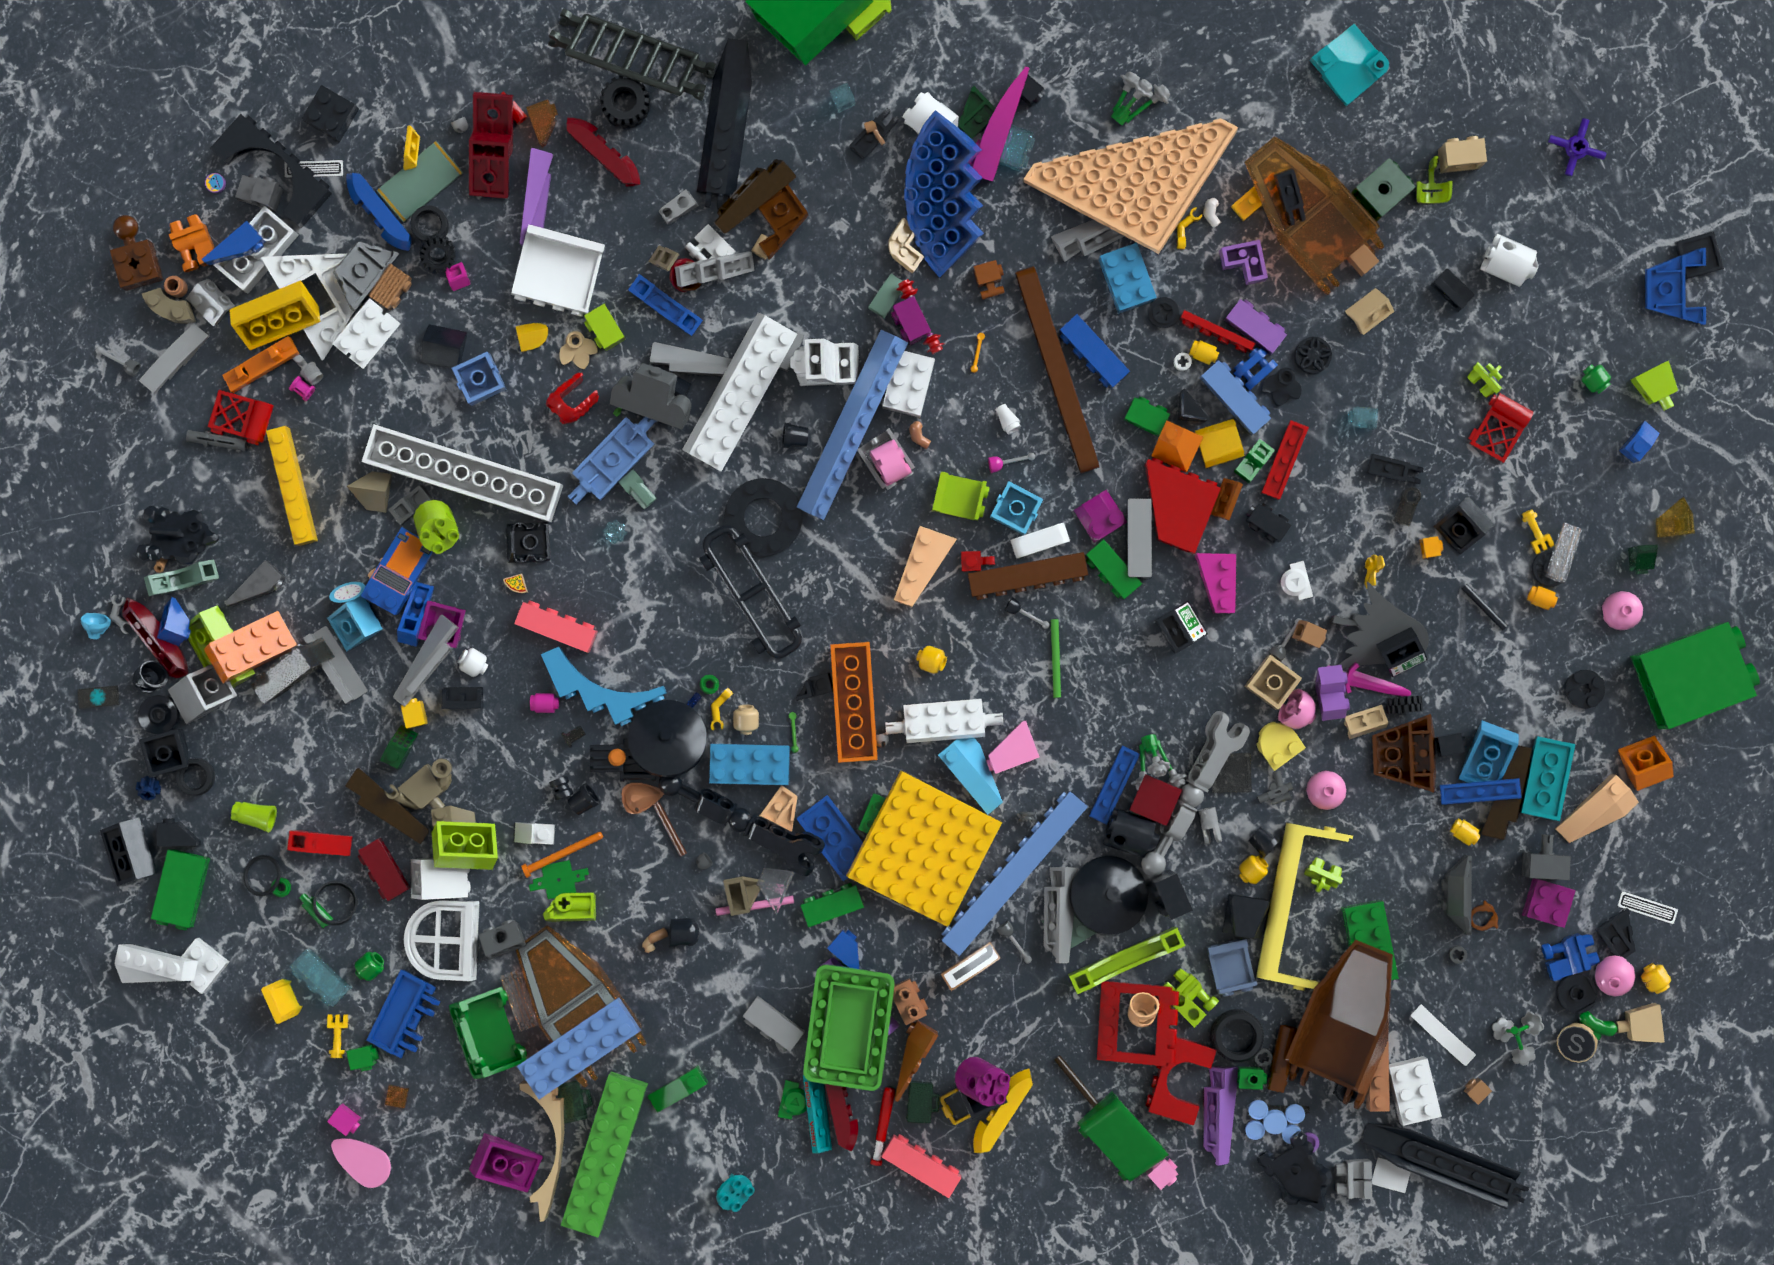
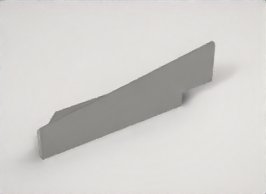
M657 342L652 344L650 356L651 364L669 365V372L708 376H723L732 360Z

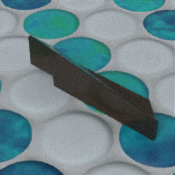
M775 159L767 169L757 167L718 209L717 214L719 217L714 221V224L722 233L726 234L793 181L796 175L783 160Z
M1518 745L1502 780L1519 778L1521 797L1523 798L1532 748ZM1522 798L1494 801L1482 830V835L1505 840L1509 821L1514 823L1518 821Z
M357 768L345 785L361 796L357 804L419 844H422L429 830L396 800L388 798L384 790L360 768Z

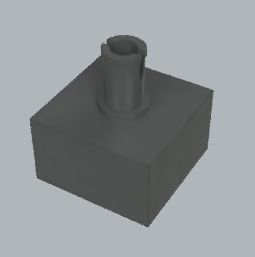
M1541 834V852L1522 853L1521 876L1570 880L1571 856L1553 853L1554 835Z

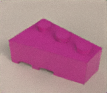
M1196 553L1195 558L1212 612L1217 614L1235 613L1236 554Z

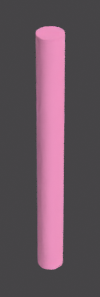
M793 896L756 901L751 910L793 904L794 898ZM729 906L716 908L717 916L730 914Z

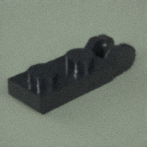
M888 108L873 120L883 139L899 121V118L895 116L887 126L882 123L891 112ZM864 129L849 147L864 160L880 142L875 137L873 131L867 133Z
M1290 168L1274 174L1288 225H1295L1292 212L1295 209L1299 221H1305L1304 203L1294 169Z
M1371 454L1366 473L1401 482L1420 484L1421 480L1419 478L1409 477L1407 474L1408 470L1423 473L1424 468L1411 465L1409 462Z

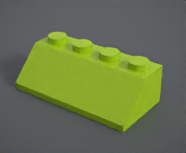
M218 605L198 613L190 620L189 624L191 632L188 640L203 667L212 664L204 648L209 643L233 632ZM251 670L230 680L232 687L234 688L247 681L255 672Z

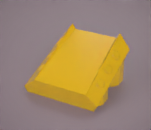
M1234 419L1195 431L1196 434L1203 437L1199 448L1205 468L1245 456Z
M285 979L276 981L261 989L276 1024H280L298 1015L303 1007L299 1006L290 983L292 981Z

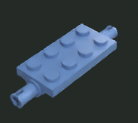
M625 417L572 472L580 484L568 497L577 505L588 492H592L601 501L618 481L655 445L646 436V432L657 421L644 417L638 424L635 423L634 425Z

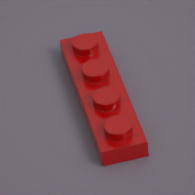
M1186 310L1183 311L1179 319L1183 321L1182 324L1191 329L1196 327L1200 329L1201 334L1208 337L1213 335L1218 338L1217 341L1225 345L1230 343L1236 346L1235 349L1242 353H1246V351L1250 353L1255 345L1254 342Z
M1292 420L1289 421L1261 491L1262 494L1280 500L1309 427Z

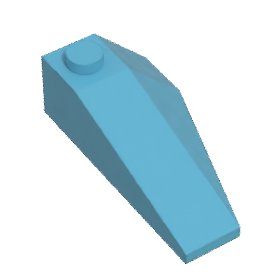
M975 738L956 739L938 754L987 815L1003 803L991 771L988 768L982 748Z

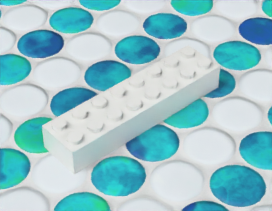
M757 313L684 445L683 451L719 471L723 470L797 333L766 315Z

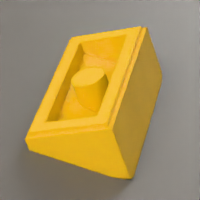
M410 125L407 126L404 170L416 168L420 136Z

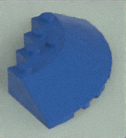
M935 110L924 123L912 146L905 172L904 200H906L908 224L910 230L915 235V243L920 248L928 265L940 278L984 234L971 220L983 205L970 192L983 177L970 165L971 161L982 149L968 135Z

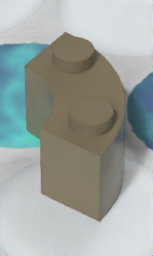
M162 288L142 293L148 307L159 316L180 324L196 322L189 302L185 300H172Z

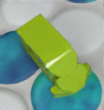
M873 0V3L846 27L847 31L856 41L885 15V12L888 14L892 12L891 0Z
M594 893L560 894L543 913L545 921L549 922L596 921V895ZM564 900L570 903V905L566 906V909L561 906V904H564Z

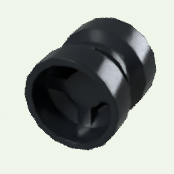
M568 776L549 782L550 787L555 792V801L574 794L572 788L568 785Z

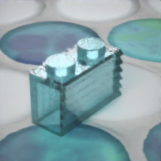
M1011 125L999 165L1021 172L1022 167L1026 168L1030 158L1026 156L1028 149H1033L1036 140L1032 138L1034 132Z

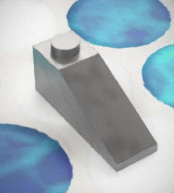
M265 560L227 599L225 604L227 606H234L274 590L277 591L283 586V580L286 577L269 561Z

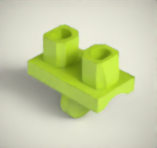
M1477 362L1467 378L1473 384L1481 378L1486 382L1480 389V392L1486 398L1494 392L1497 394L1502 387L1492 376L1499 381L1502 376L1498 371L1502 367L1498 365L1494 368L1489 363L1485 366L1490 371L1488 373Z
M1316 857L1305 869L1304 875L1312 878L1310 883L1316 885L1315 891L1320 893L1322 888L1328 891L1330 887L1337 888L1343 881L1341 877L1342 868L1332 865L1329 872L1323 870L1325 861Z

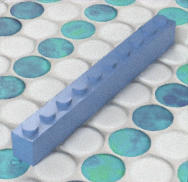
M880 330L797 508L822 520L825 519L908 342Z
M1070 791L1067 794L1063 792L1056 801L1059 803L1055 808L1050 807L1045 812L1044 816L1046 818L1043 822L1040 823L1038 821L1031 829L1033 833L1029 838L1025 836L1020 841L1018 851L1016 853L1012 851L1005 859L1007 861L1003 868L999 866L992 874L994 876L993 880L990 883L986 881L979 889L982 891L978 897L973 896L967 903L968 909L965 912L961 910L954 918L955 924L952 927L948 925L941 933L943 936L941 940L960 956L1087 809L1088 806Z

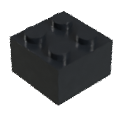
M321 85L302 119L308 125L340 142L359 108L354 103Z

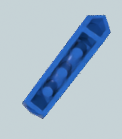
M347 174V188L355 205L364 203L361 206L367 214L372 213L375 216V224L380 230L384 228L380 236L386 242L398 249L409 251L412 237L361 174Z

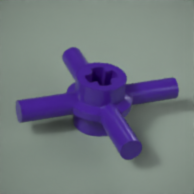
M1582 118L1577 136H1573L1568 140L1553 135L1549 136L1548 142L1564 147L1567 155L1570 157L1565 171L1567 176L1573 175L1577 159H1581L1586 155L1602 160L1606 157V152L1589 147L1588 141L1584 138L1590 121L1588 119ZM1575 144H1578V148H1581L1579 151L1575 150Z

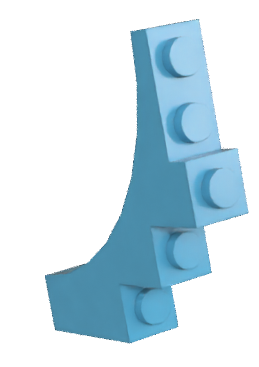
M561 647L541 654L560 698L565 697L567 700L576 696V691H579L587 711L593 710V713L604 709L603 705L606 704L615 725L620 723L621 726L632 722L631 718L635 717L632 709L635 708L636 711L646 707L645 703L651 700L653 702L665 699L663 695L667 694L664 686L636 693L617 692L606 689L591 682L579 673L570 663Z

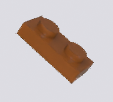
M1224 478L1211 515L1229 521L1243 484Z

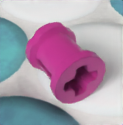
M298 376L290 385L289 390L295 391L303 397L304 401H307L314 393L315 387L309 386L302 380V377Z

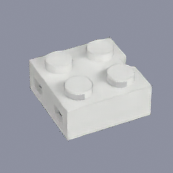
M196 938L181 956L198 961L194 981H191L189 985L201 994L209 989L229 963L226 958L200 938Z

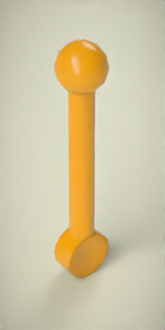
M983 333L977 335L978 344L974 363L970 368L973 373L978 371L977 363L980 348L985 338Z

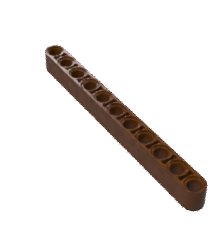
M1032 266L1015 272L1016 279L1079 471L1082 474L1100 468L1036 269Z

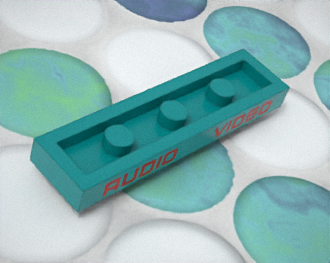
M803 1075L812 1152L821 1153L832 1150L824 1084L808 1081Z

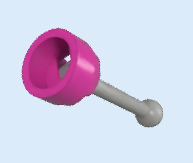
M1029 453L1027 456L1003 461L999 457H989L990 472H998L1003 464L1027 459L1034 460L1035 454Z

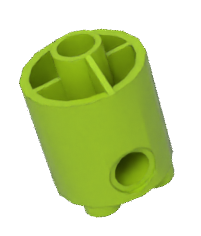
M431 500L424 502L416 509L413 517L420 542L426 549L433 551L435 554H441L459 539L458 527L453 513L447 504L442 501Z

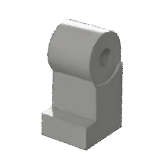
M685 189L659 210V213L667 225L699 205L691 193Z

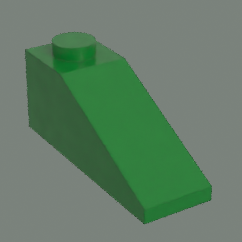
M697 1065L647 1095L658 1113L707 1085L708 1081Z

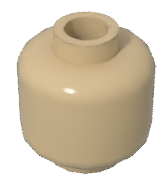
M753 705L738 706V709L733 713L734 728L743 735L752 734V731L759 727L758 710Z

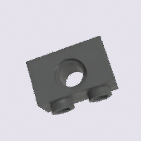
M507 920L501 923L502 926L497 928L489 927L484 929L483 933L478 934L485 956L491 960L527 946L518 922ZM501 934H506L505 941L498 943V937Z

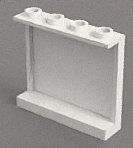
M528 224L511 295H514V299L526 302V299L533 300L535 305L545 307V304L552 305L554 310L564 312V309L572 311L571 314L583 317V314H587L589 311L605 245Z

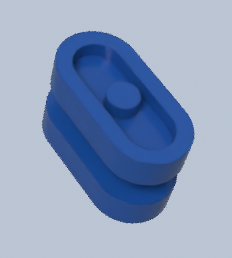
M1255 348L1248 355L1250 359L1246 363L1242 360L1234 367L1236 370L1235 376L1239 378L1244 376L1248 380L1244 386L1249 391L1278 366L1273 359L1269 363L1264 359V356L1268 353L1263 348L1260 350ZM1258 363L1262 369L1254 376L1249 370Z

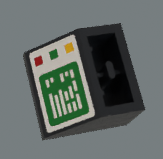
M1189 601L1184 602L1154 620L1174 654L1208 634Z
M1412 627L1376 644L1392 678L1428 660Z

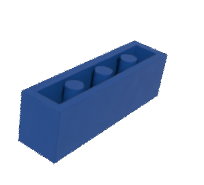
M1078 314L1059 330L1061 334L1059 338L1066 345L1070 344L1074 348L1072 352L1077 358H1083L1087 362L1086 367L1091 373L1094 374L1096 372L1100 376L1099 381L1104 387L1107 388L1109 386L1112 389L1129 374L1130 370Z

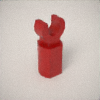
M513 101V119L519 125L528 117L516 102Z

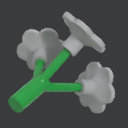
M1527 1012L1525 1017H1522L1521 1023L1523 1026L1520 1028L1514 1026L1511 1020L1501 1017L1492 1024L1493 1037L1496 1040L1508 1042L1511 1037L1515 1036L1518 1048L1512 1051V1060L1515 1064L1528 1065L1530 1061L1536 1058L1535 1050L1533 1047L1522 1045L1520 1034L1522 1031H1525L1527 1034L1531 1033V1035L1537 1036L1540 1031L1544 1030V1024L1541 1022V1016L1533 1012Z

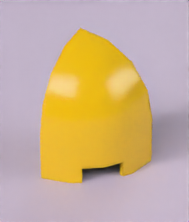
M541 323L515 326L521 352L540 347L548 336V327Z

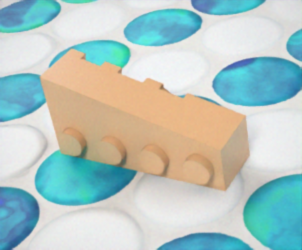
M920 526L894 601L913 607L957 539Z

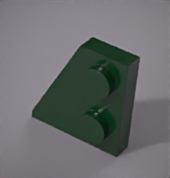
M975 86L971 88L958 127L972 140L988 125L996 109Z

